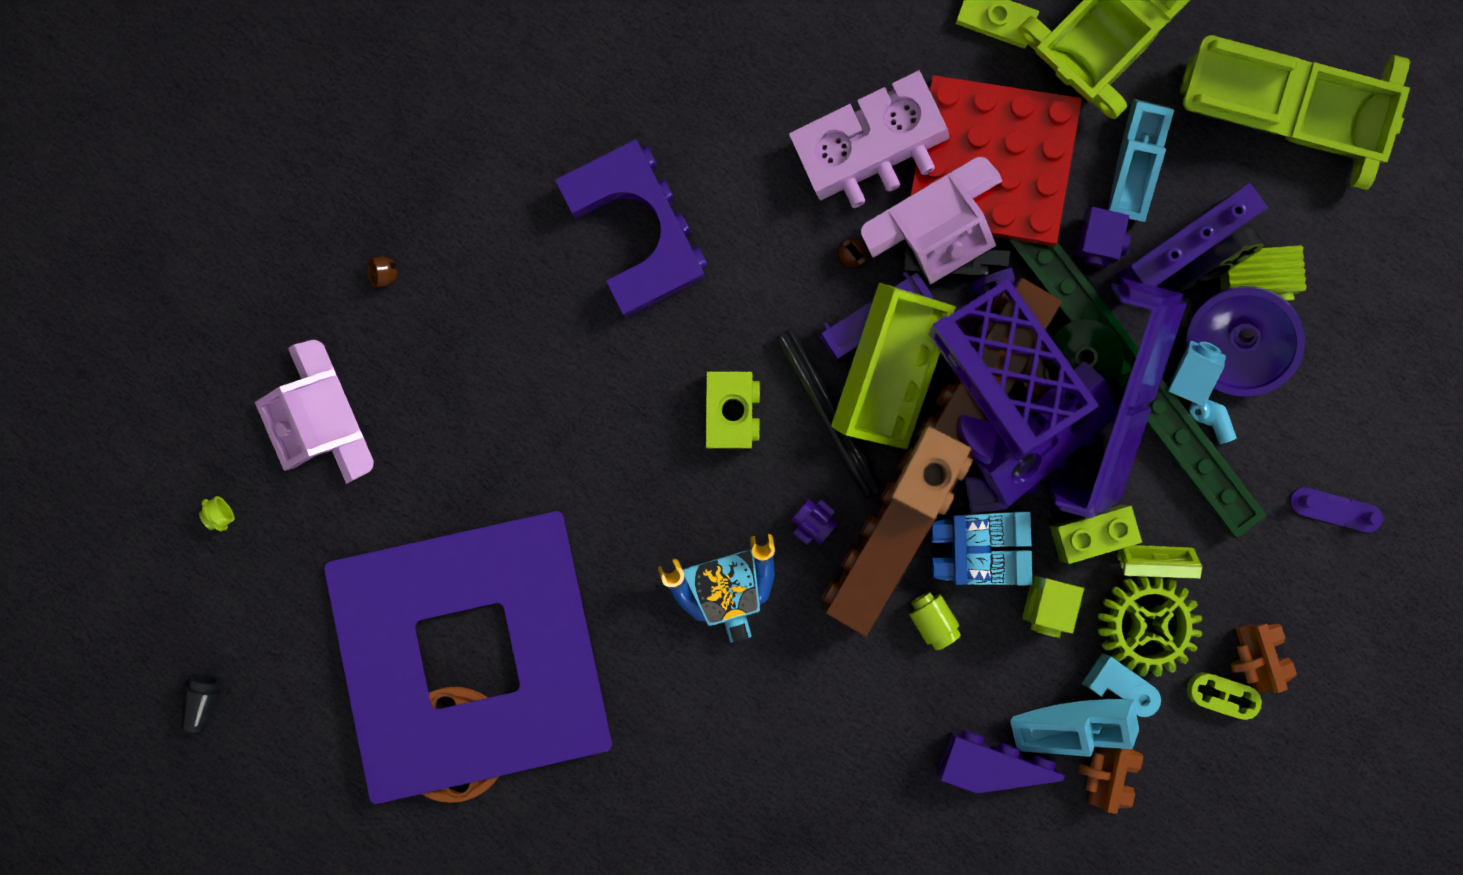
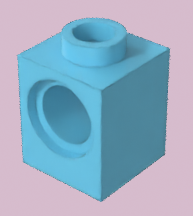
M1190 340L1171 379L1169 392L1204 407L1224 369L1226 355L1222 354L1221 350L1211 343L1202 341L1198 344Z

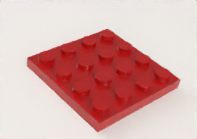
M933 75L930 93L948 128L950 139L927 149L935 166L931 173L922 175L916 164L911 196L974 158L984 157L1000 173L1002 182L973 198L984 214L992 236L1056 247L1082 98Z

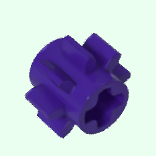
M808 499L791 519V522L797 526L793 534L806 545L812 539L820 545L838 524L831 518L835 510L823 500H820L815 505Z

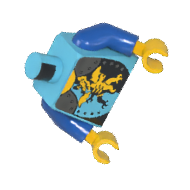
M768 534V544L759 546L755 542V536H752L750 540L751 549L683 570L680 562L674 559L675 571L665 573L661 566L658 567L662 582L669 587L678 605L695 620L707 621L709 626L724 622L730 643L752 637L746 615L760 611V605L769 599L775 578L773 559L775 547L771 534Z

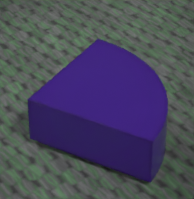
M1011 267L977 279L970 284L974 296H981L1006 279H1009L1013 284L1015 276Z
M961 414L957 421L959 437L963 439L966 446L971 448L972 455L976 459L990 464L994 456L997 430L991 422Z
M978 477L963 478L969 514L1008 509L1007 504L990 488L986 480Z

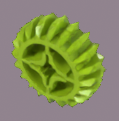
M1138 576L1136 586L1132 579L1126 578L1123 580L1126 592L1118 587H1113L1111 592L1117 600L1114 602L1104 599L1102 602L1105 607L1111 608L1109 615L1105 613L1098 614L1099 620L1108 622V627L1099 628L1098 634L1111 637L1102 644L1103 649L1113 650L1117 648L1111 657L1118 662L1125 659L1123 665L1131 671L1136 666L1137 674L1140 676H1146L1150 668L1152 674L1159 677L1162 675L1163 665L1169 672L1176 671L1175 658L1179 662L1186 664L1189 660L1183 651L1185 649L1193 652L1197 650V646L1189 641L1191 636L1201 637L1202 635L1200 630L1192 629V624L1201 622L1202 617L1196 614L1190 615V611L1194 610L1198 604L1194 600L1183 602L1188 596L1189 591L1186 588H1180L1175 591L1177 582L1173 579H1168L1163 585L1162 577H1152L1149 583L1147 576ZM1157 594L1166 601L1161 606L1156 605L1154 608L1146 610L1134 600L1144 595ZM1173 610L1177 619V629L1174 638L1168 632V622L1174 616ZM1125 611L1132 620V627L1126 634V640L1122 633V620ZM1142 616L1154 620L1152 625L1158 635L1146 631L1147 624ZM1151 640H1154L1164 648L1163 651L1149 656L1138 655L1133 651L1138 645L1143 646Z

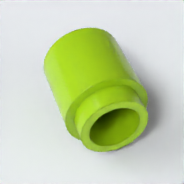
M926 592L911 602L913 609L908 614L927 645L932 644L935 651L952 644L961 636L957 629L959 623L941 594L932 596L931 592Z

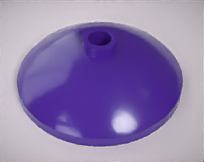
M1254 286L1228 288L1208 298L1194 313L1186 337V347H1188L1190 340L1198 344L1203 341L1215 345L1221 350L1222 354L1226 355L1224 369L1214 388L1234 396H1257L1277 389L1296 372L1305 350L1304 327L1293 306L1280 295ZM1243 329H1250L1254 335L1250 338H1243L1239 332Z

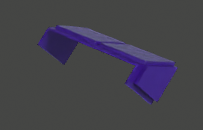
M1122 278L1120 285L1111 284L1112 290L1121 302L1151 309L1152 311L1094 488L1089 490L1049 479L1050 490L1055 505H1058L1059 510L1093 518L1121 501L1151 412V407H1147V403L1154 401L1186 307V303L1181 302L1182 293Z

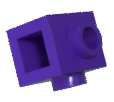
M1091 207L1084 214L1075 257L1084 258L1086 265L1097 268H1107L1108 264L1112 265L1120 260V256L1127 254L1131 236L1126 234L1130 215Z

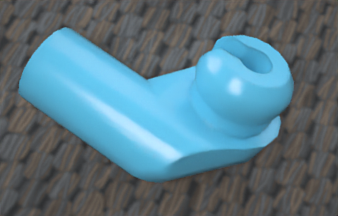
M1207 400L1204 407L1194 402L1191 403L1189 414L1194 421L1213 427L1218 444L1237 439L1225 406L1211 400Z

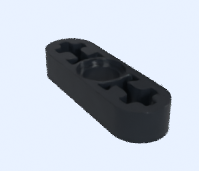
M1255 227L1241 229L1165 279L1163 284L1167 290L1182 293V298L1188 297L1259 252L1264 245Z

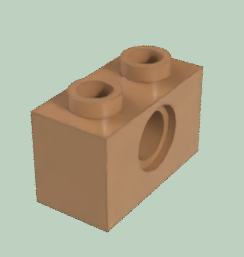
M929 426L924 428L889 497L930 519H935L938 513L944 515L954 498V494L949 491L955 479L962 480L972 463V459L967 457L971 448ZM930 463L937 464L943 471V479L937 486L927 484L923 477V471Z

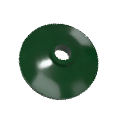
M1087 319L1076 320L1061 327L1052 337L1053 342L1073 370L1081 364L1079 354L1083 350H1089L1093 354V360L1088 365L1105 379L1108 387L1118 377L1123 365V349L1117 335L1105 324ZM1047 360L1048 370L1054 381H1057L1059 368L1054 361Z

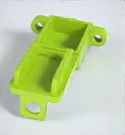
M1083 0L1053 31H1050L1041 21L1032 16L1028 17L1021 24L1018 31L1021 37L1056 72L1055 75L1066 86L1071 85L1090 104L1093 103L1106 116L1116 119L1127 108V103L1110 85L1148 48L1159 31L1190 0Z
M1210 35L1201 40L1197 53L1189 57L1179 94H1185L1183 106L1190 112L1286 136V140L1292 143L1356 159L1350 184L1353 187L1368 190L1375 180L1379 164L1388 162L1396 134H1400L1404 121L1402 114L1410 91L1409 87L1404 86L1410 60L1397 55H1391L1384 67L1381 80Z

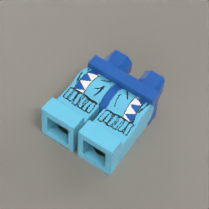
M1030 512L948 516V520L935 521L929 529L930 543L949 542V557L930 559L931 578L950 580V583L955 585H1033L1032 551H991V547L1031 546Z

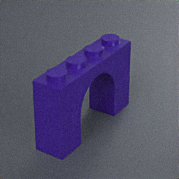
M636 139L555 179L575 219L619 199L639 201L648 206L657 216L661 226V233L658 245L652 255L642 263L606 280L625 318L705 279L702 269L708 266L700 248L697 246L692 249L686 238V235L690 234L691 231L682 213L674 215L668 203L674 200V197L666 181L658 182L652 171L653 168L657 167V164L648 146L641 149Z

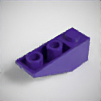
M964 729L962 735L951 732L937 772V776L941 781L974 793L1060 782L1065 777L1064 774L1055 769L1057 763L1038 755L1034 756L1033 761L1019 756L1021 750L1001 742L995 748L983 743L985 737Z

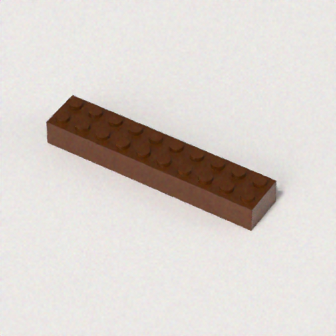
M1021 278L1013 286L1046 330L1062 301ZM1004 292L994 299L991 307L996 310L994 314L1012 317L1014 305ZM1018 312V317H1017V319L1024 320V319L1022 318V316L1020 315V313ZM983 321L973 337L980 338ZM988 321L985 339L1007 344L1010 325ZM1016 326L1012 345L1034 349L1036 336L1032 330ZM978 345L974 347L976 352L978 350ZM984 347L982 361L989 368L1002 370L1005 351ZM1011 352L1008 371L1020 374L1030 356ZM994 376L996 381L1000 384L1001 377ZM957 377L954 383L950 382L943 387L934 403L939 406L935 416L930 415L929 418H925L915 436L920 438L924 428L929 426L966 445L958 435L957 421L960 415L988 421V419ZM1006 378L1004 389L1006 395H1008L1016 380ZM912 448L910 450L907 449L896 468L901 473L913 451ZM971 450L967 456L970 459L973 453ZM930 463L925 467L923 471L925 482L931 486H937L942 481L943 471L937 464ZM958 478L955 479V481H954V483H953V485H952V487H951V489H950V491H949L950 493H951L952 489L954 488L955 484L957 483ZM888 482L877 500L883 505L876 516L869 514L858 533L863 536L857 549L852 547L848 549L839 567L844 569L842 575L837 582L832 579L830 580L820 598L825 603L822 607L825 613L866 637L935 520L890 498L889 496L896 482Z

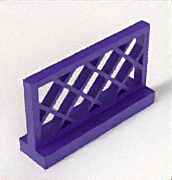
M1006 279L949 317L944 316L932 325L928 333L985 417L997 430V434L1017 462L1099 407L1009 279ZM1005 292L1014 305L1012 317L990 313L992 300ZM986 304L985 312L977 311V309ZM1018 312L1020 313V315L1022 316V318H1023L1024 320L1017 319V317H1018ZM966 316L983 319L980 338L964 335L956 323ZM988 321L1010 325L1007 344L985 339ZM1016 326L1032 330L1036 336L1034 349L1012 345ZM971 344L978 345L977 352ZM1041 344L1047 352L1040 351ZM984 347L1005 351L1002 370L989 368L982 361ZM1011 352L1033 357L1029 376L1008 371ZM1038 358L1054 361L1059 368L1057 381L1035 377ZM994 376L1001 377L1000 384L996 381ZM1063 377L1067 379L1069 384L1063 383ZM1006 378L1028 383L1025 402L1008 398L1004 392ZM1034 384L1055 388L1052 408L1030 404ZM1061 390L1075 392L1085 406L1075 413L1059 410ZM1016 408L1023 409L1022 416ZM1029 411L1051 415L1048 430L1038 437L1034 435L1027 425ZM1057 416L1066 418L1063 421L1056 424Z

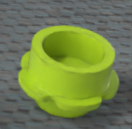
M216 496L210 501L204 499L201 502L202 510L199 512V517L202 523L209 530L216 529L220 532L227 530L228 524L234 521V514L225 500Z

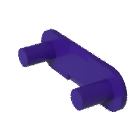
M1307 487L1296 489L1290 497L1291 508L1299 515L1362 532L1376 531L1384 520L1381 511L1374 505Z

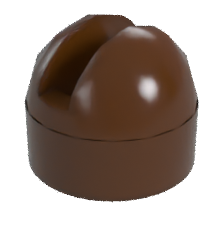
M858 238L845 240L838 250L840 263L849 269L861 267L868 258V248ZM850 243L862 257L858 261L846 248Z
M383 256L368 259V277L374 288L387 286L396 280L398 270L393 269L396 263L392 259Z

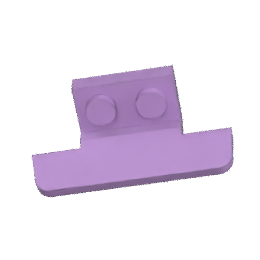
M984 157L974 158L866 222L862 226L861 235L872 257L874 258L905 239L913 250L925 278L932 284L995 247L996 244L985 216L973 198L1002 182L1000 173L988 159Z
M317 340L292 345L288 350L301 380L278 387L256 401V407L284 471L296 468L311 458L332 450L347 484L372 470L374 464L372 456L324 345Z

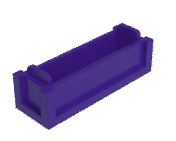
M906 271L901 274L904 281L895 287L933 299L932 294L917 272L912 276H909ZM873 301L831 328L827 322L822 325L825 331L821 333L820 338L835 362L858 347Z

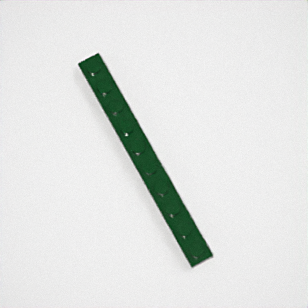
M1006 239V242L1042 289L1062 301L1058 310L1068 323L1084 319L1094 320L1105 324L1117 335L1123 349V365L1114 383L1124 395L1139 351L1136 343L1058 242L1056 247ZM1161 379L1154 401L1147 403V407H1151V412L1146 425L1233 538H1238L1267 515L1175 394L1169 392V387L1165 381Z

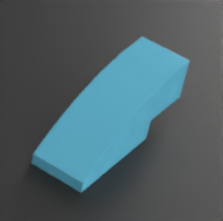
M1133 99L1116 165L1108 207L1109 211L1130 215L1129 219L1146 221L1166 152L1164 145L1174 109Z
M1132 699L1087 700L1058 704L1013 716L1010 721L1016 747L1022 752L1091 757L1094 747L1133 749L1139 733L1134 700Z

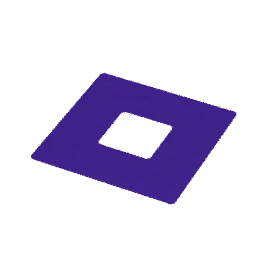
M549 512L330 561L325 565L324 570L367 789L372 803L379 804L598 754L611 749L612 740L565 521L561 512ZM494 603L501 604L506 615L520 682L519 689L516 692L442 709L433 708L430 703L417 639L416 623L423 619Z

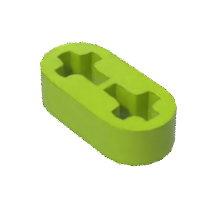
M1205 672L1195 674L1187 684L1189 698L1192 702L1204 708L1243 720L1254 718L1261 709L1262 700L1260 694L1250 686ZM1208 680H1210L1209 686L1221 691L1219 698L1206 695L1205 699L1202 700L1203 694L1198 692V686L1200 684L1206 685ZM1245 691V698L1250 700L1249 707H1242L1240 712H1238L1239 706L1228 701L1230 694L1242 697Z

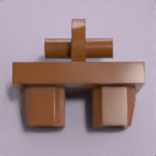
M1249 624L1235 628L1240 642V646H1237L1240 659L1230 664L1232 671L1235 673L1244 672L1248 684L1253 683V687L1258 693L1270 691L1281 693L1288 690L1286 683L1296 677L1297 673L1293 662L1289 658L1278 659L1275 646L1283 644L1285 640L1282 626L1280 624Z
M1100 747L1098 753H1093L1091 766L1080 764L1078 772L1088 776L1085 790L1090 791L1087 803L1114 814L1118 813V808L1133 807L1135 798L1134 788L1124 785L1127 771L1138 773L1141 770L1143 754L1132 749Z

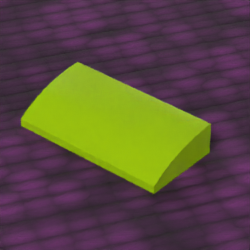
M879 282L831 427L847 436L907 449L940 355L939 349L928 333L935 322L944 316L949 317L952 315L956 306Z

